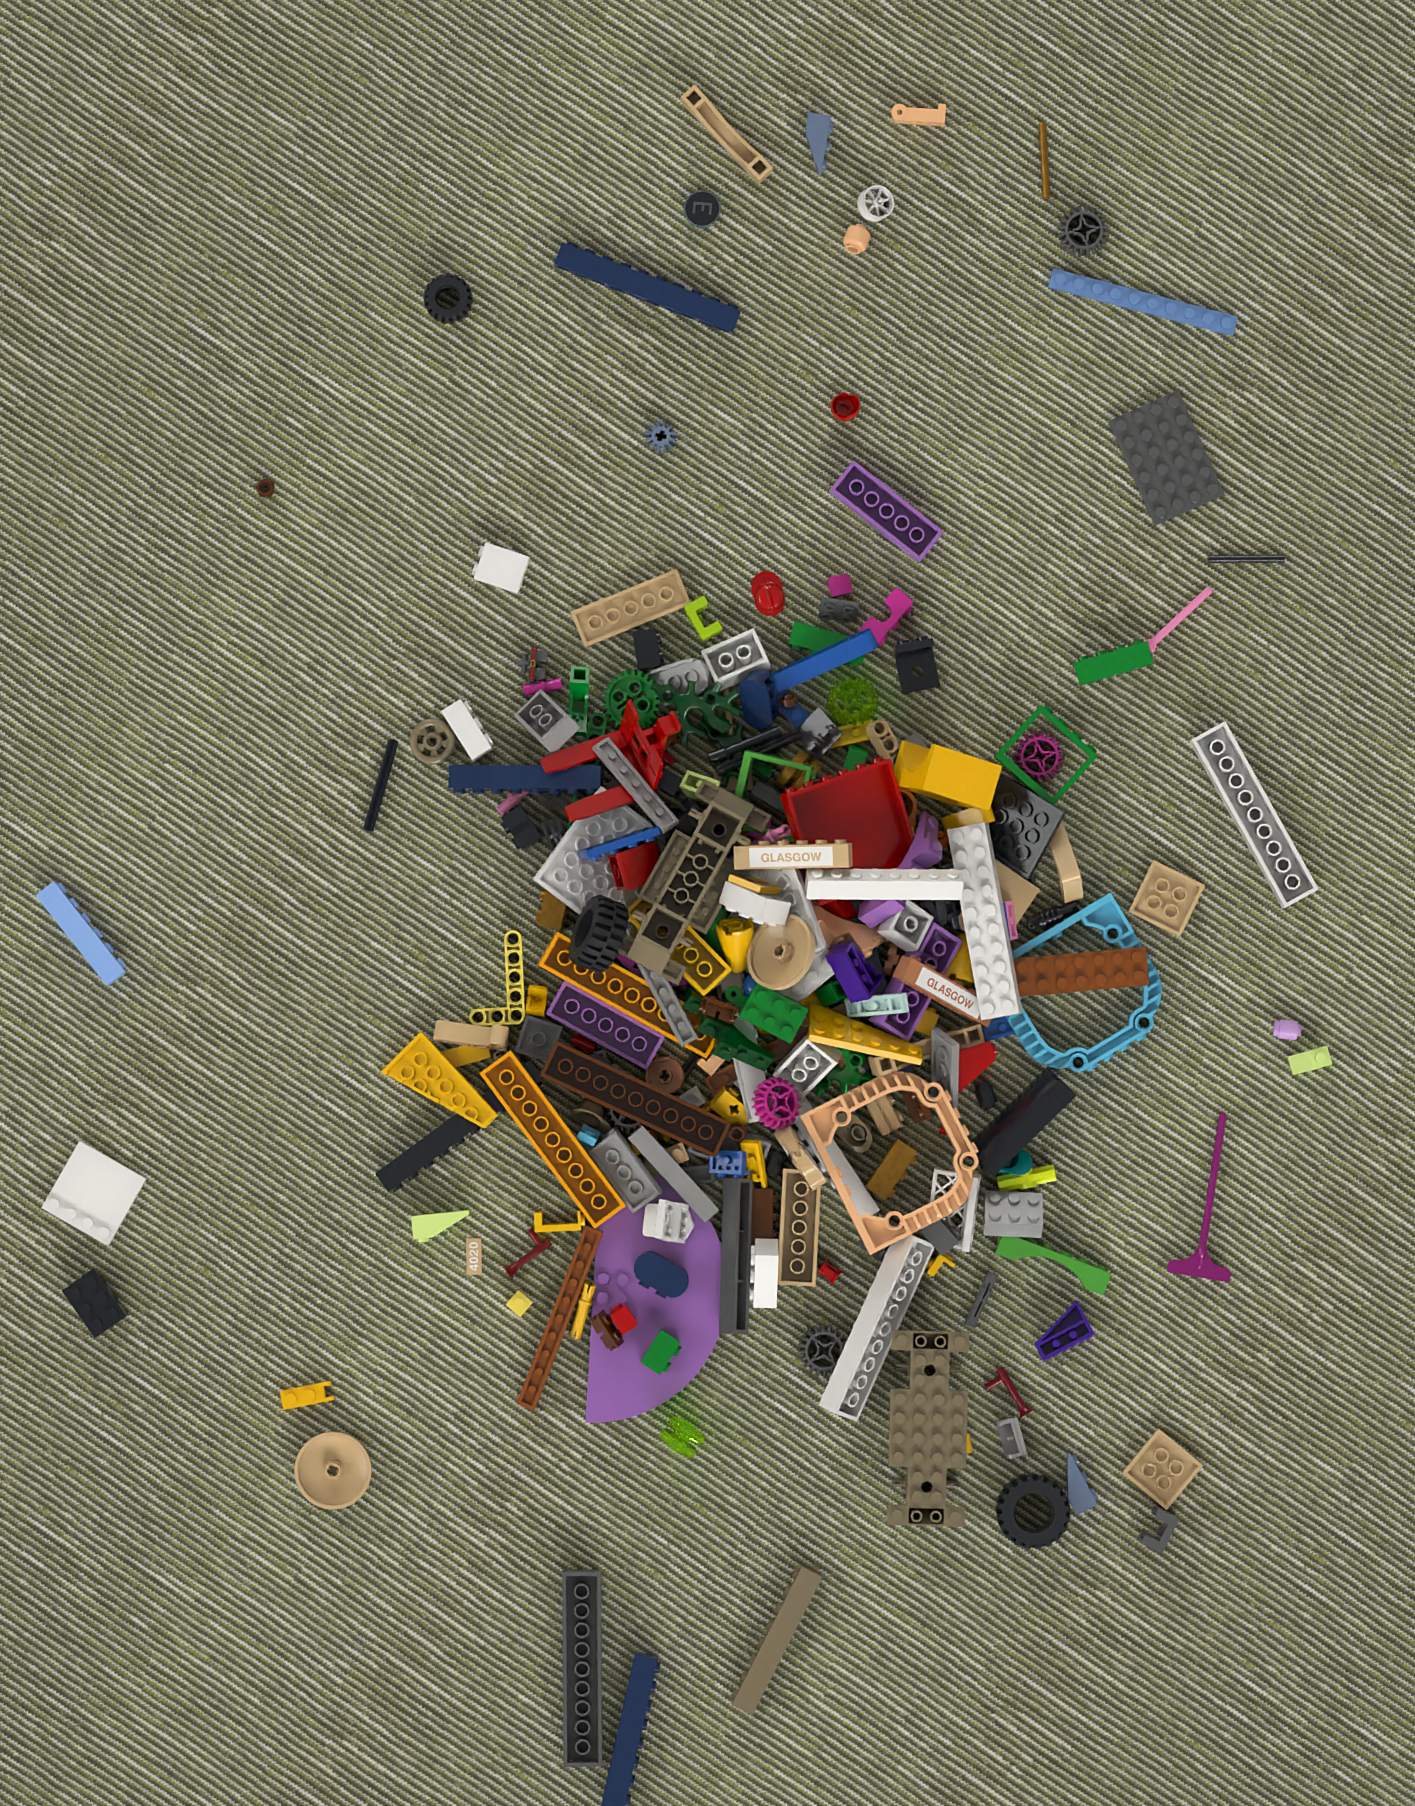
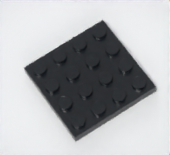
M1001 774L991 803L995 821L989 823L994 856L996 860L1023 877L1031 879L1066 812L1006 774Z

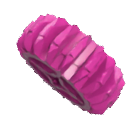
M1033 731L1031 732V739L1026 734L1024 735L1026 742L1021 739L1018 741L1022 747L1015 746L1014 748L1020 751L1013 754V757L1019 758L1014 763L1016 765L1020 764L1021 767L1019 768L1023 769L1026 774H1029L1031 779L1035 776L1036 783H1039L1040 777H1042L1043 782H1047L1046 775L1053 779L1054 775L1052 772L1060 773L1056 767L1062 768L1064 766L1062 763H1059V760H1065L1064 756H1059L1060 753L1064 752V749H1057L1061 742L1055 745L1053 742L1056 740V737L1054 736L1049 740L1050 733L1048 732L1045 737H1042L1043 732L1039 731L1038 737H1036ZM1038 741L1047 743L1052 748V751H1043ZM1033 743V754L1023 758L1025 748L1028 744ZM1037 750L1040 755H1046L1044 758H1042L1041 763L1038 759L1030 760V758H1033L1037 755ZM1055 756L1052 767L1046 771L1045 760ZM1025 763H1035L1040 773L1030 770Z
M771 1077L763 1080L761 1084L756 1086L757 1090L753 1092L756 1097L751 1099L755 1102V1105L751 1108L756 1109L755 1116H760L758 1122H764V1126H770V1129H783L796 1121V1116L800 1114L797 1109L802 1107L798 1104L801 1098H797L796 1094L799 1091L793 1090L794 1085H789V1080L783 1081L781 1077ZM773 1088L778 1090L780 1094L773 1092L771 1089ZM773 1112H775L776 1114H780L781 1118H778L775 1115H773Z

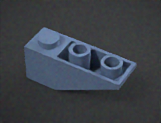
M808 112L805 137L817 173L821 176L822 170L826 171L827 159H824L825 152H829L831 141L827 140L828 133L833 131L834 122H830L831 116Z
M1067 1452V1498L1075 1513L1079 1515L1096 1506L1098 1496L1094 1489H1089L1086 1484L1089 1482V1479L1085 1472L1079 1471L1077 1466L1080 1463L1076 1455L1073 1454L1071 1456L1070 1452Z

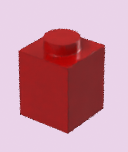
M618 1303L611 1308L609 1315L622 1335L639 1325L626 1303L622 1305Z

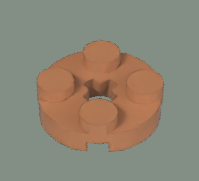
M892 942L884 969V976L892 978L903 954H900L903 950Z
M659 1057L647 1069L645 1077L646 1083L672 1095L682 1089L685 1074L682 1066L676 1060L670 1057ZM665 1071L667 1072V1074H670V1077L667 1079V1081H664V1079L660 1078V1076H662L664 1074L663 1072Z

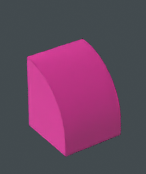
M849 574L827 578L832 599L854 593Z

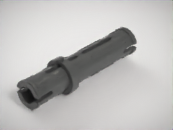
M987 1271L982 1285L978 1287L979 1292L964 1324L973 1328L976 1327L988 1297L993 1293L992 1289L999 1275Z

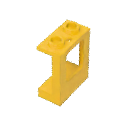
M578 1210V1222L544 1224L543 1211H535V1232L582 1230V1226L586 1225V1217L582 1214L581 1210Z

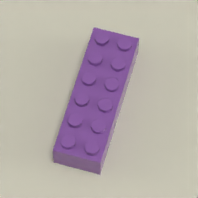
M854 460L829 491L831 495L918 564L944 532Z
M931 922L918 950L905 952L904 956L910 957V955H914L921 959L920 963L934 966V971L946 973L963 941L935 922ZM892 977L883 994L906 992L909 1012L873 1015L869 1021L888 1034L909 1042L931 998Z
M565 980L546 1012L550 1017L646 1070L666 1037Z

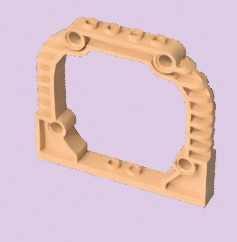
M899 1071L878 1076L800 1116L869 1255L959 1209L970 1194L973 1184V1170L978 1165V1157L976 1155L978 1149L974 1142L970 1143L967 1137L970 1134L965 1124L961 1126L958 1120L961 1116L956 1107L952 1108L949 1102L952 1098L948 1090L944 1091L940 1084L928 1083L921 1077L908 1072ZM930 1087L937 1088V1097L932 1098L928 1095ZM900 1090L914 1092L924 1106L935 1109L956 1151L952 1164L957 1174V1179L952 1188L942 1197L904 1216L897 1211L889 1212L885 1218L876 1217L868 1213L859 1216L850 1198L852 1192L848 1184L843 1185L840 1179L843 1177V1174L839 1167H834L825 1147L832 1143L838 1126L843 1127L849 1124L851 1112L892 1092ZM842 1111L847 1115L845 1122L837 1121L836 1114ZM964 1157H972L974 1162L971 1167H966L963 1164ZM892 1215L899 1218V1224L896 1227L889 1224V1218Z

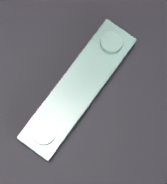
M906 992L872 995L869 1000L854 1003L845 998L847 1017L849 1018L909 1012Z

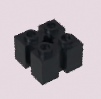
M520 805L501 817L503 820L501 826L507 834L511 832L514 837L511 841L518 850L526 851L543 839Z

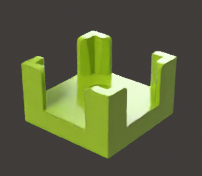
M705 596L684 606V611L702 643L723 632V628L718 621L704 628V625H706L701 614L697 615L708 608Z

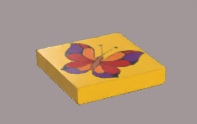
M730 874L728 878L730 883L758 894L778 895L781 887L751 875Z

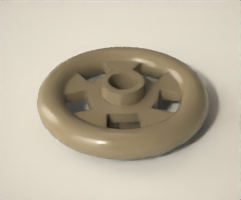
M439 719L421 721L414 727L410 735L412 753L418 760L426 764L444 762L451 756L455 748L456 741L452 728ZM435 726V732L427 733L426 727ZM443 731L446 733L448 738L444 741H442V738L439 735V733ZM418 735L424 736L423 744L417 743ZM431 738L436 739L435 745L429 744ZM443 745L446 750L439 755L436 750ZM424 748L432 751L430 756L422 753Z

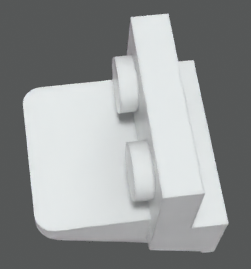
M659 1199L658 1204H647L645 1206L643 1235L667 1242L685 1244V1240L694 1228V1222L688 1210L689 1205Z

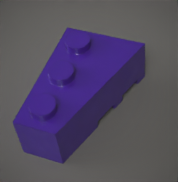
M852 941L832 945L825 956L851 1003L869 1000L884 979L882 974L876 973L874 970L875 966L872 963L868 964L865 961V955Z
M1077 1300L1035 1343L1043 1363L1095 1336Z

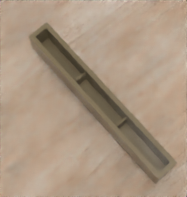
M802 1564L800 1568H795L791 1577L794 1580L791 1586L787 1584L783 1592L785 1598L782 1603L778 1602L774 1610L777 1613L775 1618L768 1621L765 1628L768 1631L765 1637H760L756 1646L759 1649L756 1655L752 1653L748 1661L750 1667L747 1672L743 1671L739 1679L742 1682L738 1689L735 1688L731 1694L732 1705L750 1715H753L822 1579L820 1573Z

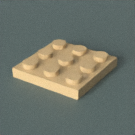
M1153 860L1128 912L1180 937L1205 885Z
M1158 1428L1121 1473L1167 1510L1203 1465Z

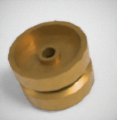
M801 750L791 761L806 764L809 760V755ZM812 761L809 764L815 766L814 771H816V774L822 768L816 761ZM785 766L781 770L782 773L775 780L782 788L786 787L792 780L794 783L790 787L796 786L798 789L803 787L802 783H804L806 771Z

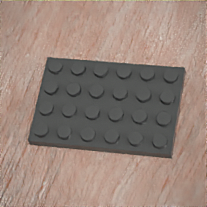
M1178 390L1108 421L1154 526L1225 495Z

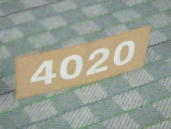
M466 1238V1275H482L481 1238Z

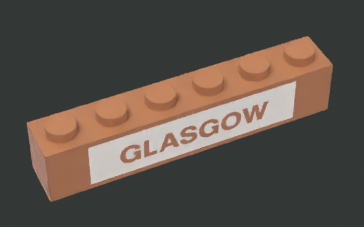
M914 955L901 957L892 977L969 1021L988 1028L992 1019L981 1020L975 990L971 988L965 989L962 982L955 979L953 981L950 980L948 974L934 971V966L920 963L921 959Z

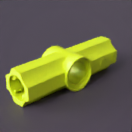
M1052 1164L1034 1169L1032 1167L1024 1175L1006 1174L996 1178L999 1191H1013L1056 1181V1174Z

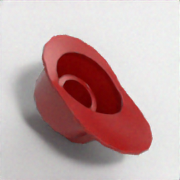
M762 571L758 573L751 583L755 606L762 615L775 616L783 610L785 605L781 581L773 572Z

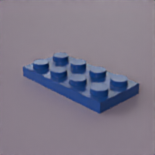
M646 827L579 850L578 854L580 858L594 861L602 858L601 854L611 855L620 852L619 848L621 847L622 849H629L638 846L637 842L639 841L640 843L653 841L656 839L655 836L661 833L659 827Z

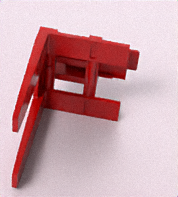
M629 700L627 701L618 731L557 751L542 758L540 763L545 773H551L599 759L592 750L593 746L609 737L657 794V784L659 778H662L663 775L662 757L669 735L679 732L681 724L675 712L671 711L669 715L658 718L653 728L643 731L637 723L639 715L632 701ZM634 733L639 741V746L633 740ZM621 785L570 804L564 808V811L569 821L572 822L593 817L635 803L636 801Z

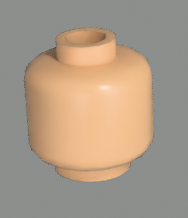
M861 224L848 227L843 239L846 250L853 254L865 251L870 240V233Z

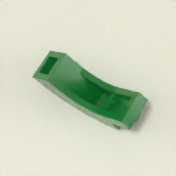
M571 666L568 715L580 727L574 733V736H586L590 667Z

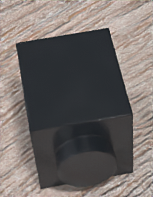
M664 768L662 778H659L657 787L672 797L676 794L679 796L682 792L679 786L683 779Z

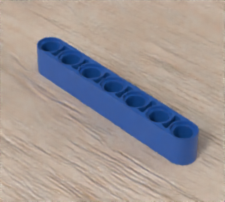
M868 628L769 674L774 678L776 693L779 694L876 649L879 645L871 629Z

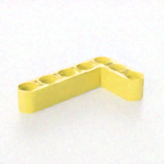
M515 930L508 931L504 937L507 1007L474 1009L469 1016L470 1022L473 1025L521 1024L525 1020L523 943L521 934ZM510 934L518 935L519 940L516 944L508 942ZM511 953H517L520 957L519 961L515 964L509 961ZM512 972L520 974V980L517 983H513L510 980ZM514 991H518L521 994V999L518 1002L511 1000L510 996ZM515 1010H519L522 1013V1018L519 1021H514L511 1017L512 1012ZM495 1011H500L503 1014V1019L500 1022H495L492 1018ZM476 1012H481L484 1016L481 1023H476L473 1020V1015Z

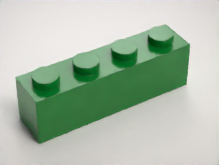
M794 621L788 645H791L793 650L802 652L805 649L809 650L810 654H813L849 636ZM865 654L847 662V664L858 667V664L862 665Z
M1143 639L1133 641V645L1125 647V644L1114 647L1115 651L1107 653V650L1095 653L1096 656L1089 658L1088 655L1077 658L1078 662L1073 664L1079 685L1083 686L1155 664L1149 641L1144 642Z

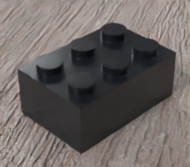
M97 1268L92 1269L62 1290L94 1338L100 1336L129 1315Z

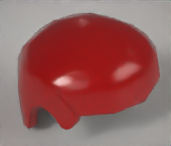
M843 392L835 396L831 401V413L837 420L850 421L860 411V400L856 394L850 395Z

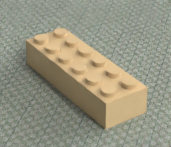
M783 1168L777 1284L816 1287L821 1186L812 1191L800 1172L793 1168Z

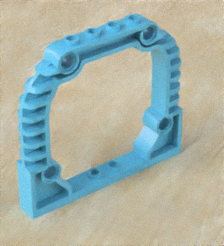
M1108 893L1013 950L1012 956L1013 959H1016L1034 947L1037 950L1046 945L1045 941L1052 937L1055 940L1063 935L1062 930L1081 920L1084 926L1102 931L1104 941L1110 944L1116 943L1120 949L1142 947L1114 897L1111 893ZM1111 928L1117 931L1115 939H1110L1107 935L1108 930ZM1146 953L1149 985L1141 986L1142 1005L1130 1013L1127 1026L1087 1050L1082 1047H1074L1061 1053L1050 1048L1040 1037L1023 1007V1013L1005 1017L1024 1049L1037 1062L1053 1068H1070L1074 1072H1081L1086 1069L1089 1072L1097 1067L1096 1063L1103 1059L1106 1062L1114 1057L1113 1053L1120 1050L1122 1052L1130 1047V1042L1135 1039L1139 1042L1147 1037L1145 1033L1153 1028L1154 1020L1152 1017L1156 1013L1161 1001V980ZM1142 1017L1148 1020L1146 1028H1141L1138 1024L1139 1019ZM1075 1057H1080L1083 1061L1082 1066L1079 1068L1073 1066V1059Z

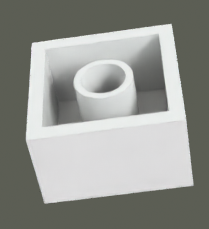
M906 900V908L883 921L877 932L905 952L916 951L934 917L910 900Z

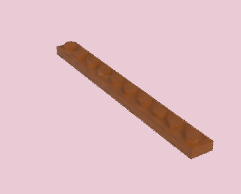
M845 1001L830 1009L847 1016ZM800 1026L791 1044L776 1038L762 1046L761 1048L774 1054L773 1061L770 1064L785 1057L808 1033V1027ZM734 1062L716 1071L712 1076L709 1075L704 1078L712 1095L717 1094L724 1085L727 1088L734 1085V1081L737 1079Z
M585 1225L516 1404L535 1411L604 1231Z

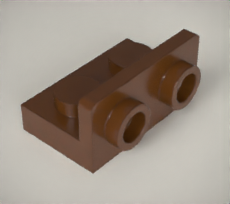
M900 1090L915 1124L933 1117L930 1108L924 1106L919 1101L916 1093Z

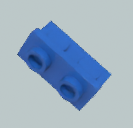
M719 1150L715 1158L709 1156V1173H716V1177H728V1174H733V1178H744V1175H751V1171L746 1170V1151Z

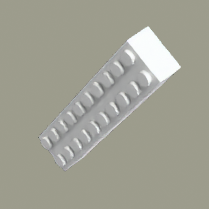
M1224 721L1190 740V744L1282 909L1317 891L1318 887L1227 723Z
M984 822L947 829L954 869L962 871L964 881L960 905L981 1020L1023 1013L989 823Z
M911 1234L889 1246L874 1282L869 1289L866 1300L861 1307L858 1318L853 1325L850 1336L845 1343L841 1356L837 1361L833 1374L829 1379L825 1392L821 1397L819 1406L837 1415L858 1421L891 1347L892 1330L899 1329L933 1253L934 1246L930 1242Z

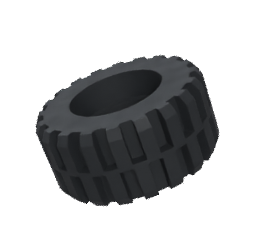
M602 895L593 896L587 901L577 918L570 937L568 954L572 963L596 973L604 972L612 965L623 945L629 924V911L623 903Z
M1036 1473L1019 1475L1020 1477L1013 1478L1007 1486L1005 1485L1002 1488V1492L997 1498L996 1518L1005 1536L1018 1546H1023L1026 1549L1048 1547L1052 1545V1542L1058 1541L1061 1538V1534L1065 1533L1067 1524L1070 1522L1071 1510L1068 1498L1063 1489L1047 1476L1037 1475ZM1029 1493H1037L1044 1496L1051 1506L1050 1519L1044 1526L1038 1529L1023 1527L1015 1516L1017 1502L1021 1497Z

